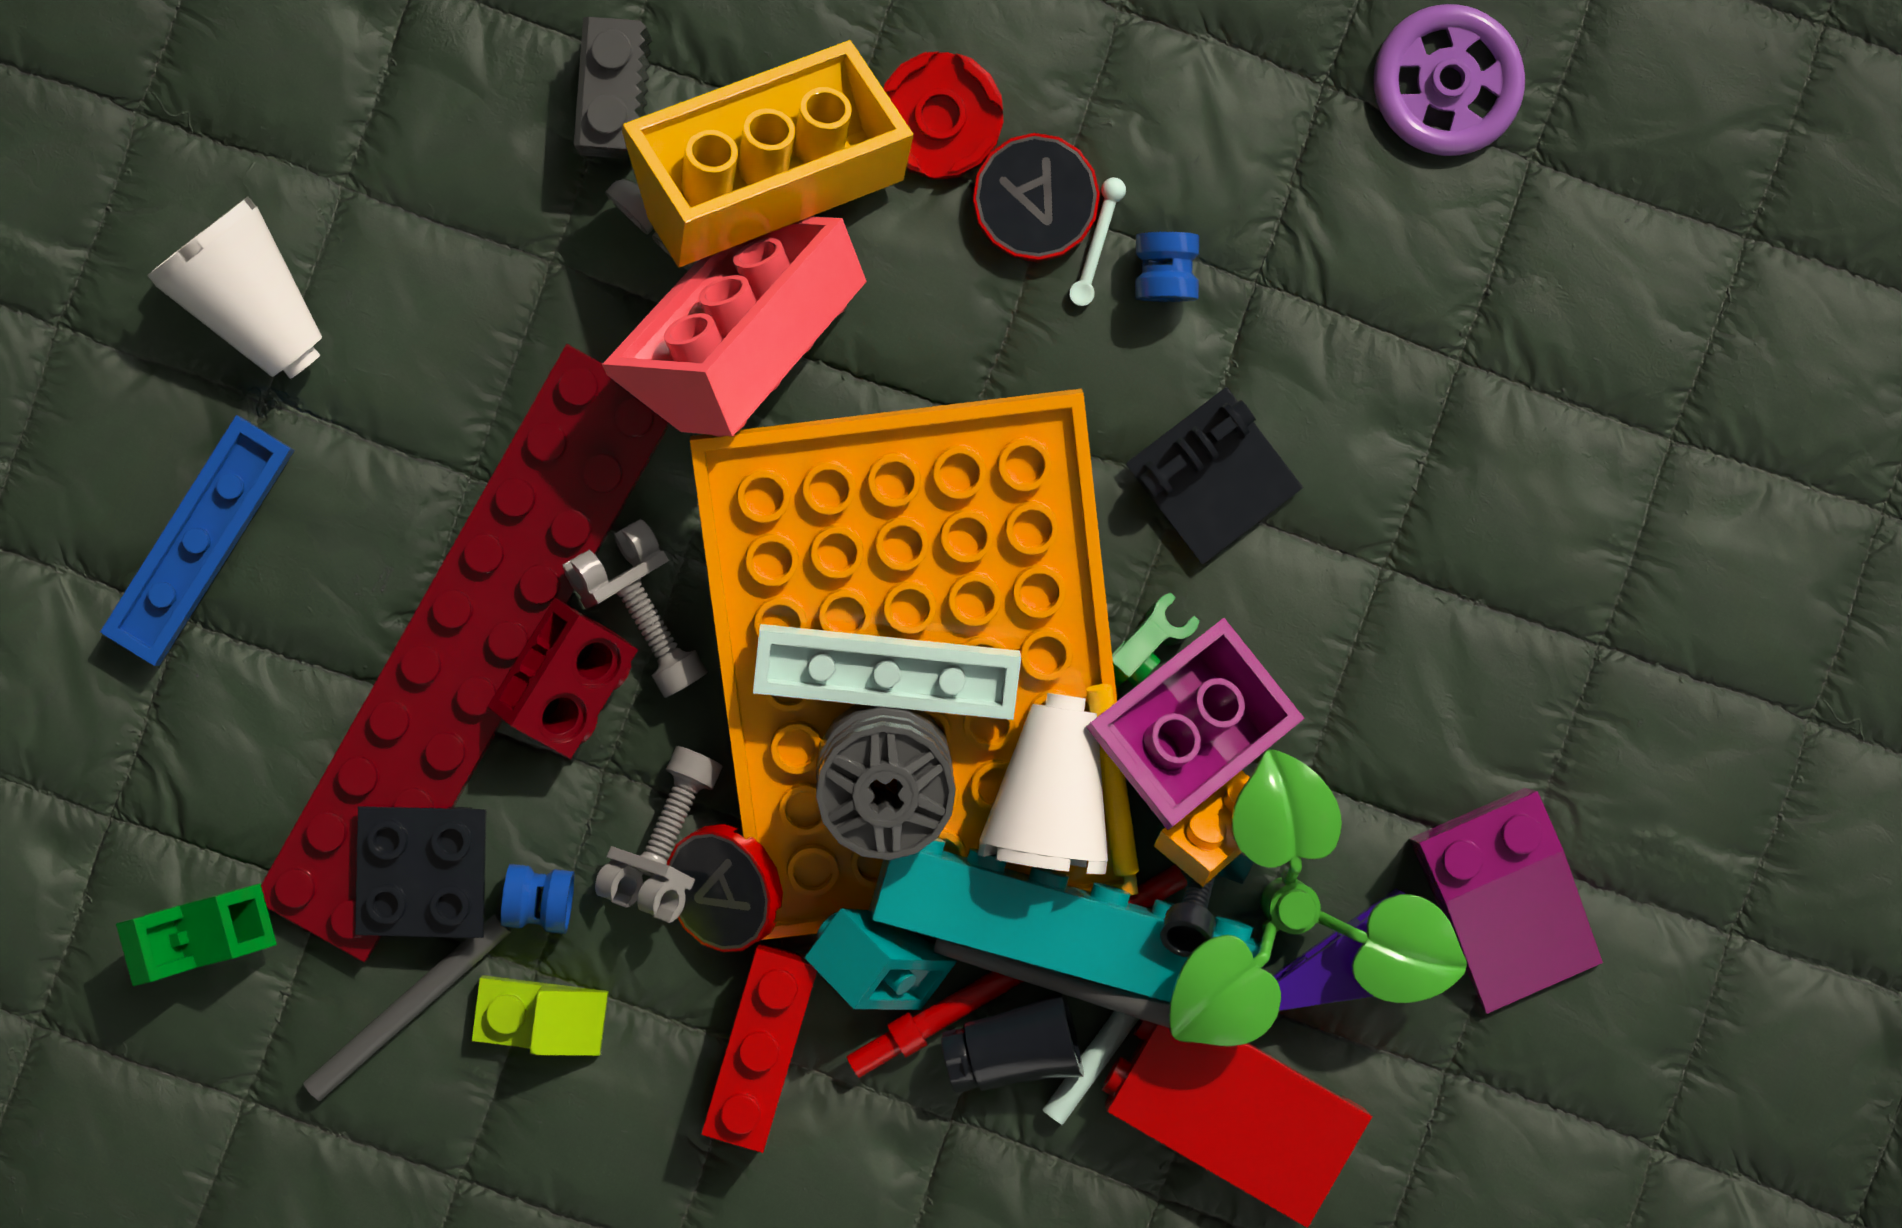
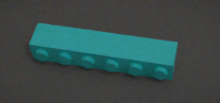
M939 838L916 854L892 860L883 859L869 907L871 918L874 921L1167 1002L1171 1000L1176 979L1187 960L1186 957L1178 956L1167 950L1160 940V931L1166 911L1175 905L1174 903L1155 900L1152 909L1128 903L1131 895L1129 892L1106 884L1093 883L1092 890L1089 892L1067 886L1069 876L1052 869L1032 867L1028 875L1005 868L1007 862L996 860V854L985 857L978 855L979 849L970 848L968 858L943 851L945 841ZM1216 917L1214 937L1222 935L1236 936L1246 943L1253 958L1258 954L1261 943L1256 938L1251 937L1253 931L1251 926L1231 919Z

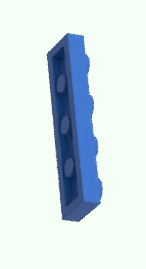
M236 415L100 633L151 665L160 666L295 450L243 417Z

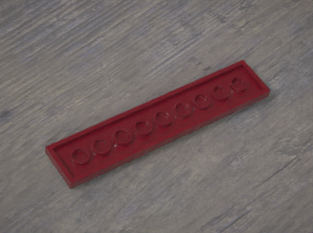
M569 344L565 345L261 884L268 909L363 962L370 958L381 936L355 935L358 806L455 807L503 722V719L487 706L554 598L569 605L576 592L564 573L563 564L588 550L597 555L670 423L607 376L601 362Z

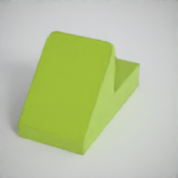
M483 975L479 979L472 1041L530 1048V1054L600 1056L609 991Z

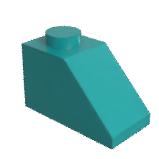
M841 908L822 923L817 932L818 940L805 956V959L853 1009L921 1010L957 962L955 959L934 953V944L910 930L872 920L869 910Z

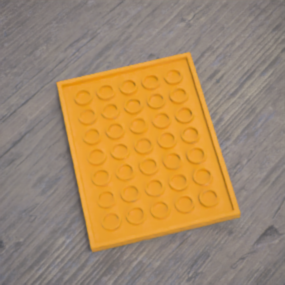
M1082 389L742 429L736 432L733 437H716L708 434L690 437L743 837L745 839L753 837L765 848L777 867L783 890L782 907L776 910V918L773 922L777 923L773 931L761 940L816 934L822 923L841 908L869 910L883 859L862 857L839 844L824 825L816 799V765L820 741L832 721L854 704L753 694L760 624L1020 651L1021 664L1014 720L925 711L931 715L946 735L952 758L956 788L952 816L938 838L945 841L943 851L967 858L970 848L979 849V839L1032 704L1045 705L1047 693L1086 698L1084 711L1090 712L1086 689L1098 684L1112 685L1114 703L1117 702L1085 401ZM893 778L891 782L885 785L876 779L874 781V794L878 795L885 789L896 794L898 792L897 780ZM1106 819L1108 854L1106 873L1086 874L1088 860L1086 867L1070 865L1069 872L1055 870L1069 876L1067 886L1091 892L1093 883H1101L1122 889L1131 895L1138 894L1136 874L1129 876L1114 875ZM1007 862L1005 868L1029 875L1032 866Z

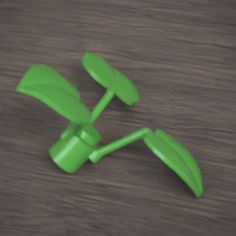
M1274 749L1266 750L1261 756L1253 774L1238 794L1231 819L1232 833L1239 850L1251 861L1268 868L1279 867L1289 861V868L1282 872V877L1270 882L1262 893L1261 908L1268 920L1262 925L1264 933L1259 952L1254 958L1249 947L1240 938L1233 935H1222L1203 942L1185 961L1176 979L1169 1007L1170 1032L1178 1041L1218 1046H1236L1252 1042L1268 1031L1278 1016L1281 991L1274 976L1262 969V967L1270 959L1275 935L1279 930L1289 934H1301L1310 930L1318 923L1362 943L1352 962L1353 976L1364 990L1374 997L1388 1002L1412 1003L1432 998L1453 986L1466 971L1467 961L1451 922L1440 908L1423 897L1412 894H1399L1381 901L1369 914L1367 932L1321 911L1317 894L1310 887L1299 881L1297 877L1302 870L1301 858H1324L1335 849L1341 834L1342 825L1341 812L1337 800L1326 783L1306 764L1283 752Z

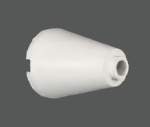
M248 196L147 275L158 289L271 377L283 370L291 379L320 356L313 347L322 338L318 327L258 207Z
M1047 693L1045 705L1032 704L979 839L978 855L985 857L996 854V860L1067 872H1069L1070 865L1086 867L1088 860L1086 874L1106 873L1108 854L1100 747L1097 740L1085 727L1097 718V713L1084 711L1086 698Z

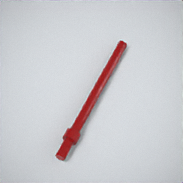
M1174 864L1138 885V894L1130 895L1128 903L1151 908L1155 900L1163 901L1185 888L1187 881L1179 867ZM991 971L914 1017L908 1012L887 1024L890 1031L850 1053L846 1058L858 1078L901 1053L907 1058L928 1046L925 1039L1024 981Z

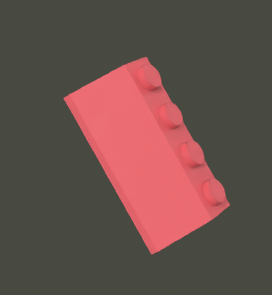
M808 217L699 260L602 364L606 375L680 432L708 434L716 437H733L736 432L745 426L747 419L766 397L780 385L781 380L813 347L818 337L846 309L850 300L867 282L843 218Z

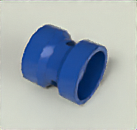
M1148 232L1136 235V256L1142 261V274L1135 280L1136 300L1185 302L1199 299V280L1192 274L1193 260L1199 255L1198 234ZM1162 263H1172V265H1162Z
M509 864L502 896L501 926L522 929L528 923L541 925L546 932L566 934L573 902L574 872L554 869L546 875L535 873L530 866ZM544 887L542 894L541 911H538L540 905L541 888Z

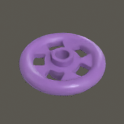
M1457 4L1430 6L1418 10L1403 19L1394 27L1383 42L1374 69L1376 100L1390 128L1411 146L1421 151L1441 156H1457L1472 153L1497 140L1515 119L1525 90L1523 60L1509 32L1488 14L1472 7ZM1446 30L1452 47L1439 49L1430 55L1426 54L1421 38L1435 31ZM1478 40L1482 41L1489 48L1496 60V63L1485 71H1481L1474 57L1466 52L1467 48ZM1400 67L1419 68L1417 83L1420 94H1401L1399 88ZM1453 68L1459 72L1461 85L1458 89L1450 90L1442 85L1440 73L1443 69ZM1481 87L1497 96L1491 110L1483 118L1468 109V105L1475 100ZM1428 105L1439 111L1453 113L1449 131L1435 129L1423 123Z

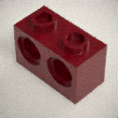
M554 598L487 707L513 728L571 759L579 745L586 742L594 732L598 721V714L613 690L619 688L627 679L631 670V661L638 649L614 631L559 599ZM593 643L592 651L587 659L577 664V657L580 651L585 646ZM559 698L556 710L548 717L542 718L546 706L551 701Z

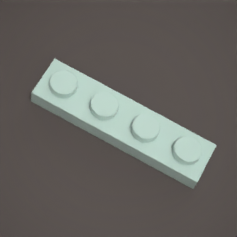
M760 624L753 694L1014 720L1021 653L1019 650Z

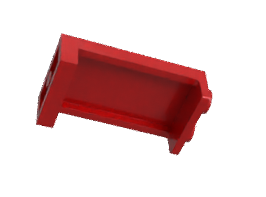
M1140 1019L1133 1035L1140 1038L1141 1041L1129 1061L1122 1057L1116 1060L1102 1085L1101 1090L1109 1094L1105 1101L1107 1112L1308 1228L1369 1124L1372 1115L1359 1104L1345 1096L1337 1095L1250 1043L1236 1046H1218L1182 1042L1176 1040L1171 1035L1170 1028Z

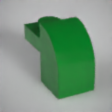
M261 883L116 923L132 986L153 982L197 967L234 959L277 945Z

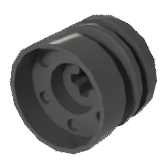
M854 704L832 721L819 745L816 765V799L822 821L838 843L862 857L892 860L916 854L937 839L952 816L956 788L952 758L946 735L931 715L920 710ZM893 778L897 780L898 792L896 794L886 789L878 795L874 794V781L876 779L885 785L891 782Z

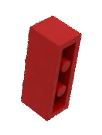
M760 942L757 946L701 1135L757 1152H764L817 974V970L805 959L806 955Z

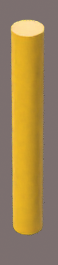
M1098 684L1086 689L1089 711L1097 713V717L1115 704L1112 685ZM1099 744L1104 812L1113 872L1116 876H1129L1138 873L1139 866L1126 777Z

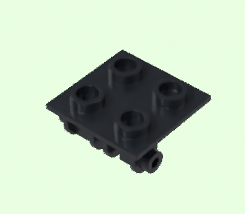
M1227 387L1125 463L1202 565L1304 488L1254 423L1256 418L1242 400L1237 401Z
M358 806L355 935L484 938L487 809H472L473 807L414 808Z

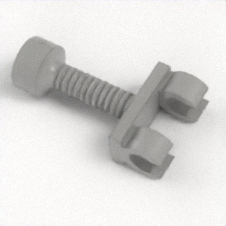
M640 519L614 534L619 550L625 559L632 564V568L608 581L602 563L592 551L588 550L563 564V569L569 583L581 596L580 601L585 609L599 604L613 594L623 597L622 602L626 603L625 607L629 608V614H632V619H636L635 624L639 625L638 629L642 630V636H645V641H649L648 646L652 647L651 651L655 652L654 656L658 658V669L651 676L664 698L697 681L707 674L708 670L696 650L685 652L680 648H676L677 643L673 642L674 638L669 637L671 635L670 631H666L668 628L663 626L664 621L660 620L661 616L656 615L658 613L657 609H653L655 606L650 604L651 599L647 598L648 594L643 593L645 591L644 587H640L642 585L641 577L669 561L664 551H660L657 539L650 527Z
M680 746L675 747L666 770L673 775L676 787L671 788L673 793H669L668 796L670 798L666 800L667 804L663 807L665 810L661 811L662 816L658 818L660 822L656 823L658 828H654L653 832L655 834L650 836L653 840L648 841L649 845L645 848L647 851H644L640 856L611 846L607 858L611 859V861L602 867L596 878L595 890L598 896L612 900V903L626 908L637 901L640 911L654 915V918L668 923L679 917L685 905V889L691 890L695 879L667 865L666 859L670 857L668 853L672 852L671 847L675 846L673 841L678 839L676 835L680 834L678 829H682L683 826L681 824L685 823L684 818L688 816L686 812L690 811L689 806L693 804L691 800H695L694 794H697L702 789L713 790L723 768L720 763L690 749ZM643 874L651 877L648 880H646L644 884L642 879Z

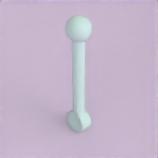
M1108 178L1101 186V193L1104 197L1102 208L1080 280L1072 285L1069 293L1071 301L1077 306L1090 304L1095 295L1091 284L1116 202L1122 200L1126 194V186L1119 178Z

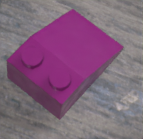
M1223 618L1085 727L1166 829L1169 830L1305 718L1227 620Z
M1523 788L1409 838L1435 900L1451 922L1467 961V973L1486 1014L1603 963L1564 850L1538 791Z

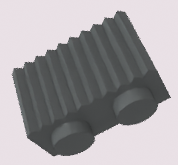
M583 17L574 146L580 155L630 159L622 134V127L624 123L646 116L643 107L648 104L644 94L649 91L645 82L649 79L646 69L651 66L647 56L651 54L648 44L652 41V38L641 20Z

